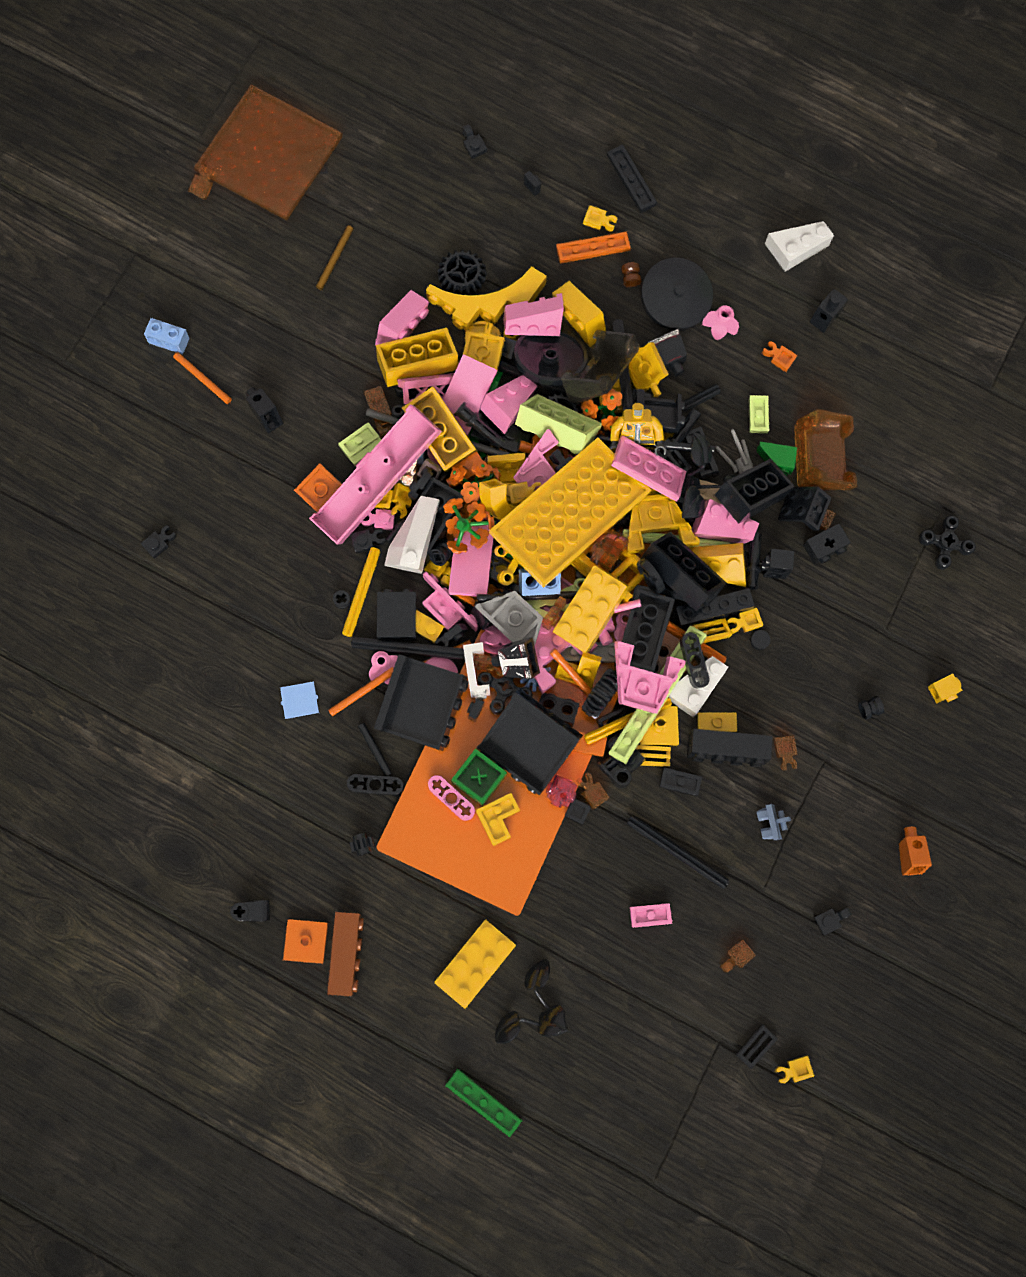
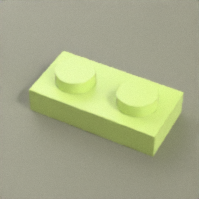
M750 395L749 433H768V396Z

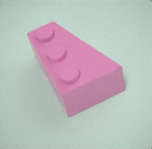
M410 290L380 321L376 345L409 337L419 322L427 316L429 301Z
M562 293L556 294L554 298L545 299V297L539 298V301L531 303L523 301L505 305V335L559 336L564 310Z
M522 375L487 393L480 410L505 434L515 422L520 404L533 397L537 385Z
M709 499L704 502V512L702 516L695 518L691 529L694 535L699 538L745 544L753 540L759 523L748 518L738 524L723 505Z

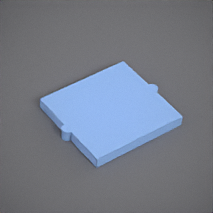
M314 681L280 687L281 705L284 708L285 719L319 713L318 695H316Z

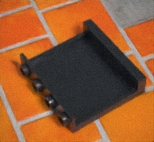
M399 654L374 729L444 751V748H447L450 742V737H448L450 729H453L456 724V718H454L456 711H459L462 706L461 696L467 690L469 681H467L468 677Z
M519 689L513 694L509 704L476 748L486 757L496 762L495 764L503 770L508 771L514 780L527 785V789L530 792L540 795L583 735L523 690Z

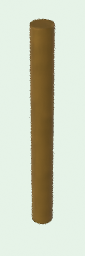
M347 225L316 285V288L319 290H323L353 231V227Z

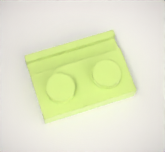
M366 423L338 443V445L353 465L356 466L367 452H371L376 447L381 438L372 426Z

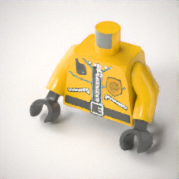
M633 404L632 409L624 410L623 415L613 423L610 435L612 443L608 446L610 450L617 448V442L623 435L639 445H655V442H657L655 454L658 456V448H663L664 455L666 454V446L662 442L664 441L663 426L655 416H652L651 410L644 409L643 404Z

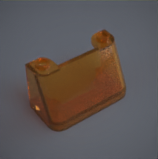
M817 409L797 420L795 424V446L797 447L796 465L799 487L818 486L822 490H852L857 487L856 474L852 471L846 472L844 438L850 436L854 430L853 416Z

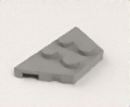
M516 591L475 606L511 642L533 637L535 646L543 617Z

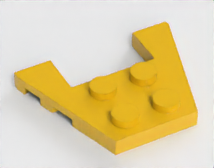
M663 494L646 496L631 510L626 548L627 554L644 552L645 547L641 535L644 533L678 530L680 540L687 547L698 546L700 540L692 532L689 522L682 518V511L677 503Z

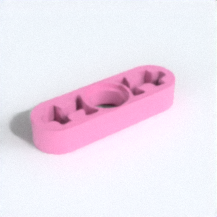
M433 776L429 779V790L461 820L468 821L474 817V806L444 778ZM434 780L436 782L440 780V785L444 790L446 786L450 788L444 792L442 797L439 795L442 793L441 790L438 788L433 789L434 785L432 782ZM448 793H455L457 795L455 803L450 804L446 801ZM460 800L464 801L461 803L464 808H471L469 811L471 813L470 816H462V810L459 807L457 810L454 809L460 803Z

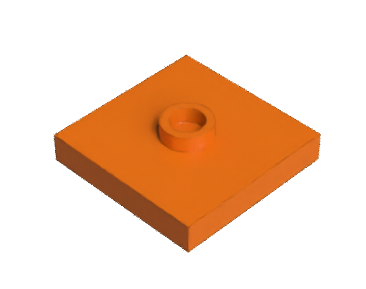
M319 463L294 491L318 512L342 484Z
M288 919L283 960L324 964L328 923Z

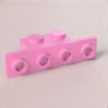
M424 572V580L435 592L422 602L423 606L448 631L463 619L476 632L478 630L476 618L464 611L465 607L458 600L455 602L451 598L452 595H449V590L446 587L441 588L438 584V579L432 573L429 575L427 572Z

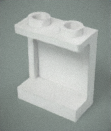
M483 642L463 645L471 698H475V700L486 699L490 695L489 684L477 685L473 661L474 659L484 658Z

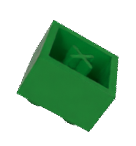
M475 748L451 779V782L483 806L507 776V772Z

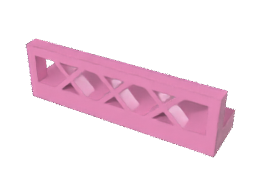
M454 373L398 379V387L403 388L404 404L414 400L409 399L408 389L412 388L419 392L415 397L417 398L429 386H433L443 399L445 394L442 392V389L445 385L450 384Z

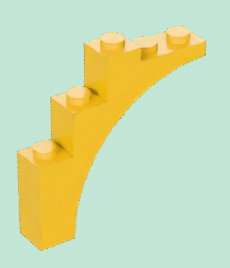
M531 267L523 277L512 285L486 295H457L443 291L431 284L426 289V295L430 303L437 304L446 313L452 314V322L458 329L467 331L479 315H481L484 321L496 324L505 311V305L523 301L533 302L546 285L547 276Z

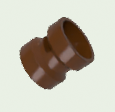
M636 262L624 264L621 267L622 274L624 275V286L635 287L640 285L642 281L639 275V264Z

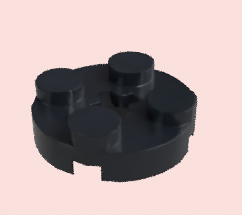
M425 466L420 474L421 478L419 481L415 480L409 488L408 496L415 503L432 477L435 478L437 475V471L432 467Z

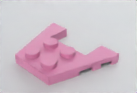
M550 429L546 430L513 477L517 483L527 481L528 486H532L535 482H541L542 486L556 474L544 456L547 451L559 443Z
M544 618L535 643L540 673L534 677L542 694L556 683V679L544 668L554 659L549 652L555 648L561 653L571 645L581 656L583 651L553 633L558 623L552 624ZM595 643L590 652L588 653L591 654L593 651H595L598 645Z
M615 641L619 704L650 713H658L669 693V688L676 681L677 674L684 667L686 661L669 656L666 659L663 675L630 666L634 645Z

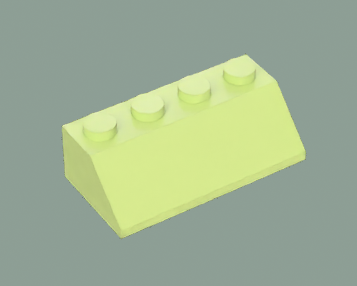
M537 394L520 404L515 425L521 427L524 431L536 434L539 438H542L546 430L550 429L559 442L556 446L569 449L573 454H579L593 442L602 423Z

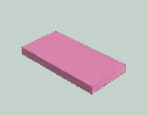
M463 354L443 398L450 411L454 414L462 403L465 402L470 410L474 413H479L498 370ZM456 416L455 418L468 436L472 427H467L466 423Z
M622 435L618 441L611 466L677 501L681 495L686 471Z
M488 525L472 526L471 529L473 531H477L478 528L488 530ZM469 532L463 534L461 543L468 546L467 552L453 553L449 595L477 596L488 594L494 537L491 534L487 537V543L483 544L479 549L470 544L472 539Z

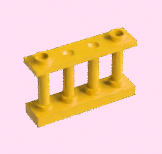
M609 531L571 563L574 568L587 577L594 565L602 567L613 555L622 560L623 562L611 574L618 578L629 567L637 575L628 583L631 587L621 603L629 602L633 597L630 592L645 579L643 574L641 575L637 569V562L640 561V558L634 553L627 554V547ZM600 542L608 550L596 562H593L586 555Z

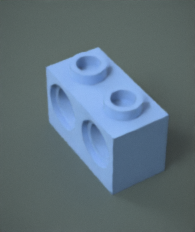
M153 318L150 319L144 332L148 343L176 353L179 352L182 355L190 339L185 329Z
M519 569V592L522 596L561 594V573L543 588L535 579L531 584H526V579L531 575L525 569Z

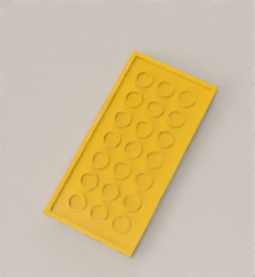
M596 438L489 531L543 588L652 491L647 485L611 466L615 453L599 438Z

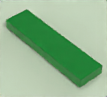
M459 1069L455 1071L445 1085L508 1137L512 1136L522 1122V1119Z

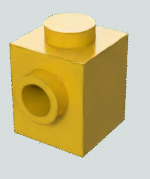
M954 674L928 686L936 704L945 699L947 702L958 698L957 694L962 691L961 682Z

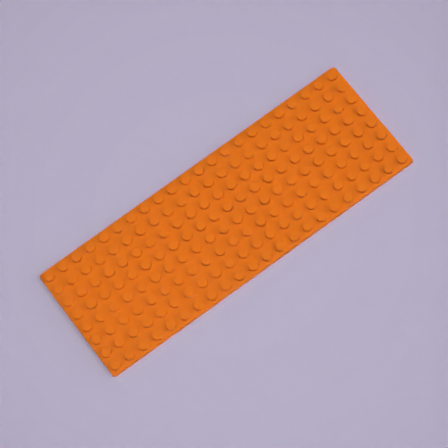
M668 530V531H663V532H657V533L667 534V533L669 532V530ZM599 542L589 553L592 555L600 547L604 549V546ZM570 564L561 572V577L571 584H574L576 577L574 567ZM611 565L605 569L607 572H609ZM628 567L619 576V579L625 582L631 569ZM531 577L526 584H531L534 578ZM642 580L638 584L641 586H647L644 580ZM578 583V587H581L583 583ZM613 614V615H612V620H613L614 626L616 627V626H617V623H616V616H617V615ZM624 616L622 620L624 622H627L628 617ZM480 630L474 643H480V637L485 630ZM613 631V632H611V633H609V634H610V636H611V638H612V640H613L612 643H615V641H617V640H616L615 637H614V631ZM485 650L484 658L473 660L478 686H480L478 676L481 672H489L497 679L504 677L501 667L497 669L488 662L487 658L490 656V653ZM553 659L544 668L550 667L549 673L555 677L558 663ZM465 661L460 674L468 677ZM570 662V663L579 665L580 662ZM600 663L592 690L607 669L616 670L615 663ZM487 677L482 678L483 682L489 680ZM514 678V684L517 687L522 688L527 684V682L524 684L520 683L522 678ZM556 679V683L544 692L579 703L573 725L575 730L589 733L599 728L596 719L588 716L582 710V705L588 696L579 686ZM505 683L502 686V691L509 689L508 684ZM468 684L466 692H463L461 696L462 706L459 711H456L454 717L456 718V724L453 729H450L448 735L450 737L448 747L444 748V751H440L425 745L377 844V850L518 916L524 907L592 755L572 751L540 795L530 792L527 789V785L514 780L511 774L506 771L507 776L483 806L512 793L520 811L503 819L511 838L493 846L476 813V810L483 806L451 782L457 771L483 741L500 717V715H494L490 711V703L497 696L496 690L490 687V695L486 699L481 700L484 702V707L476 722L468 719L469 713H467L471 702H476L475 698H471ZM537 686L536 691L532 692V698L539 702L542 693ZM618 690L598 718L613 711L618 700ZM512 696L506 698L504 702L505 708L511 701ZM499 704L494 705V708L498 710L501 708V706ZM608 719L602 722L603 725L608 722ZM441 776L474 806V817L468 821L461 820L428 788V781L431 777ZM435 780L432 782L434 785V790L438 788L442 791V793L439 794L441 797L443 796L446 790L450 789L446 786L444 790L440 785V780L438 782H436ZM448 793L446 801L450 804L455 803L457 795L455 793ZM460 800V803L454 809L457 810L459 807L462 810V816H470L471 813L469 811L471 808H464L461 805L464 801Z

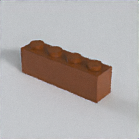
M335 912L327 995L354 996V992L358 991V980H355L356 971L359 972L360 959H357V953L362 949V939H359L360 930L363 931L364 918H361V914Z

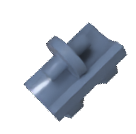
M772 804L758 810L757 816L759 821L769 820L770 827L761 829L762 838L777 841L782 839L779 824L782 831L788 830L786 822L791 821V817H785L784 811L781 810L777 811L779 819H777L775 806Z

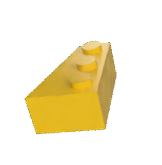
M570 281L552 293L553 298L556 297V294L562 293L563 316L589 347L607 336L603 312Z
M743 543L688 547L726 583L746 587Z

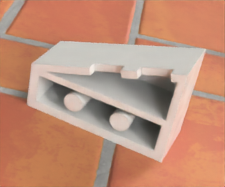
M823 221L769 233L765 245L783 270L787 271L828 247L834 235Z
M713 656L705 661L709 675L707 686L701 689L694 688L690 684L688 675L678 681L669 695L674 705L693 718L728 669L727 665ZM701 667L696 670H693V673L696 671L698 673V671L701 670ZM699 674L695 678L696 682H700V685L704 681L703 677H699Z

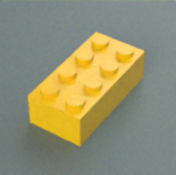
M447 328L376 345L377 361L387 387L398 385V379L438 375L454 371L458 367V354Z
M433 386L402 407L406 413L405 409L410 404L414 405L442 431L428 448L445 472L450 471L453 466L478 451Z
M594 565L556 625L553 633L584 653L590 652L631 586L600 566Z

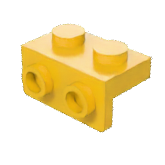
M525 453L488 456V465L490 464L492 468L496 467L500 470L501 482L517 483L513 477L526 460Z

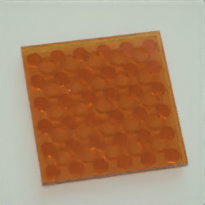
M251 85L201 156L194 169L196 172L287 221L343 136L336 129Z

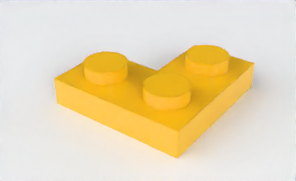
M583 652L579 665L568 663L592 689L602 657ZM558 664L554 678L577 685Z
M512 793L476 810L493 846L511 838L503 819L520 811Z

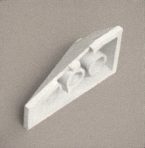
M420 496L390 544L385 566L422 574L439 499Z

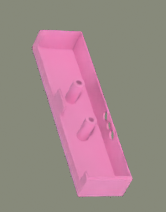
M410 404L405 409L407 412L371 452H367L356 465L357 468L323 507L309 518L336 544H342L442 432L414 405Z

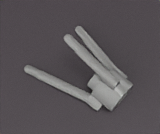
M732 429L731 433L741 456L736 460L737 464L735 465L719 446H716V450L729 463L735 473L739 471L741 474L753 468V463L750 459L745 440H741L742 449L735 430Z

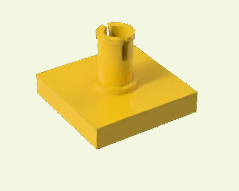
M670 706L659 711L639 745L678 746V706Z

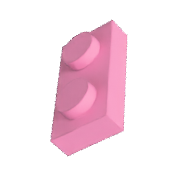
M670 904L630 907L632 928L672 924Z

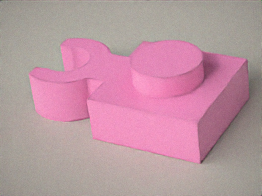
M376 509V514L370 512L367 515L369 517L368 521L361 522L362 526L365 527L375 524V529L393 531L395 515H391V510Z

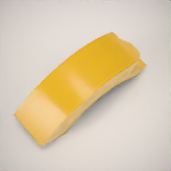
M497 479L479 482L481 503L485 505L486 511L499 520H502L522 503L508 504L506 484Z

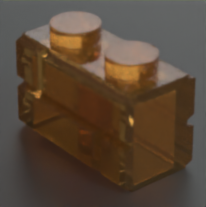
M609 529L591 548L590 552L593 554L590 561L600 565L607 572L610 571L624 552L629 539L623 535L619 536L618 532Z

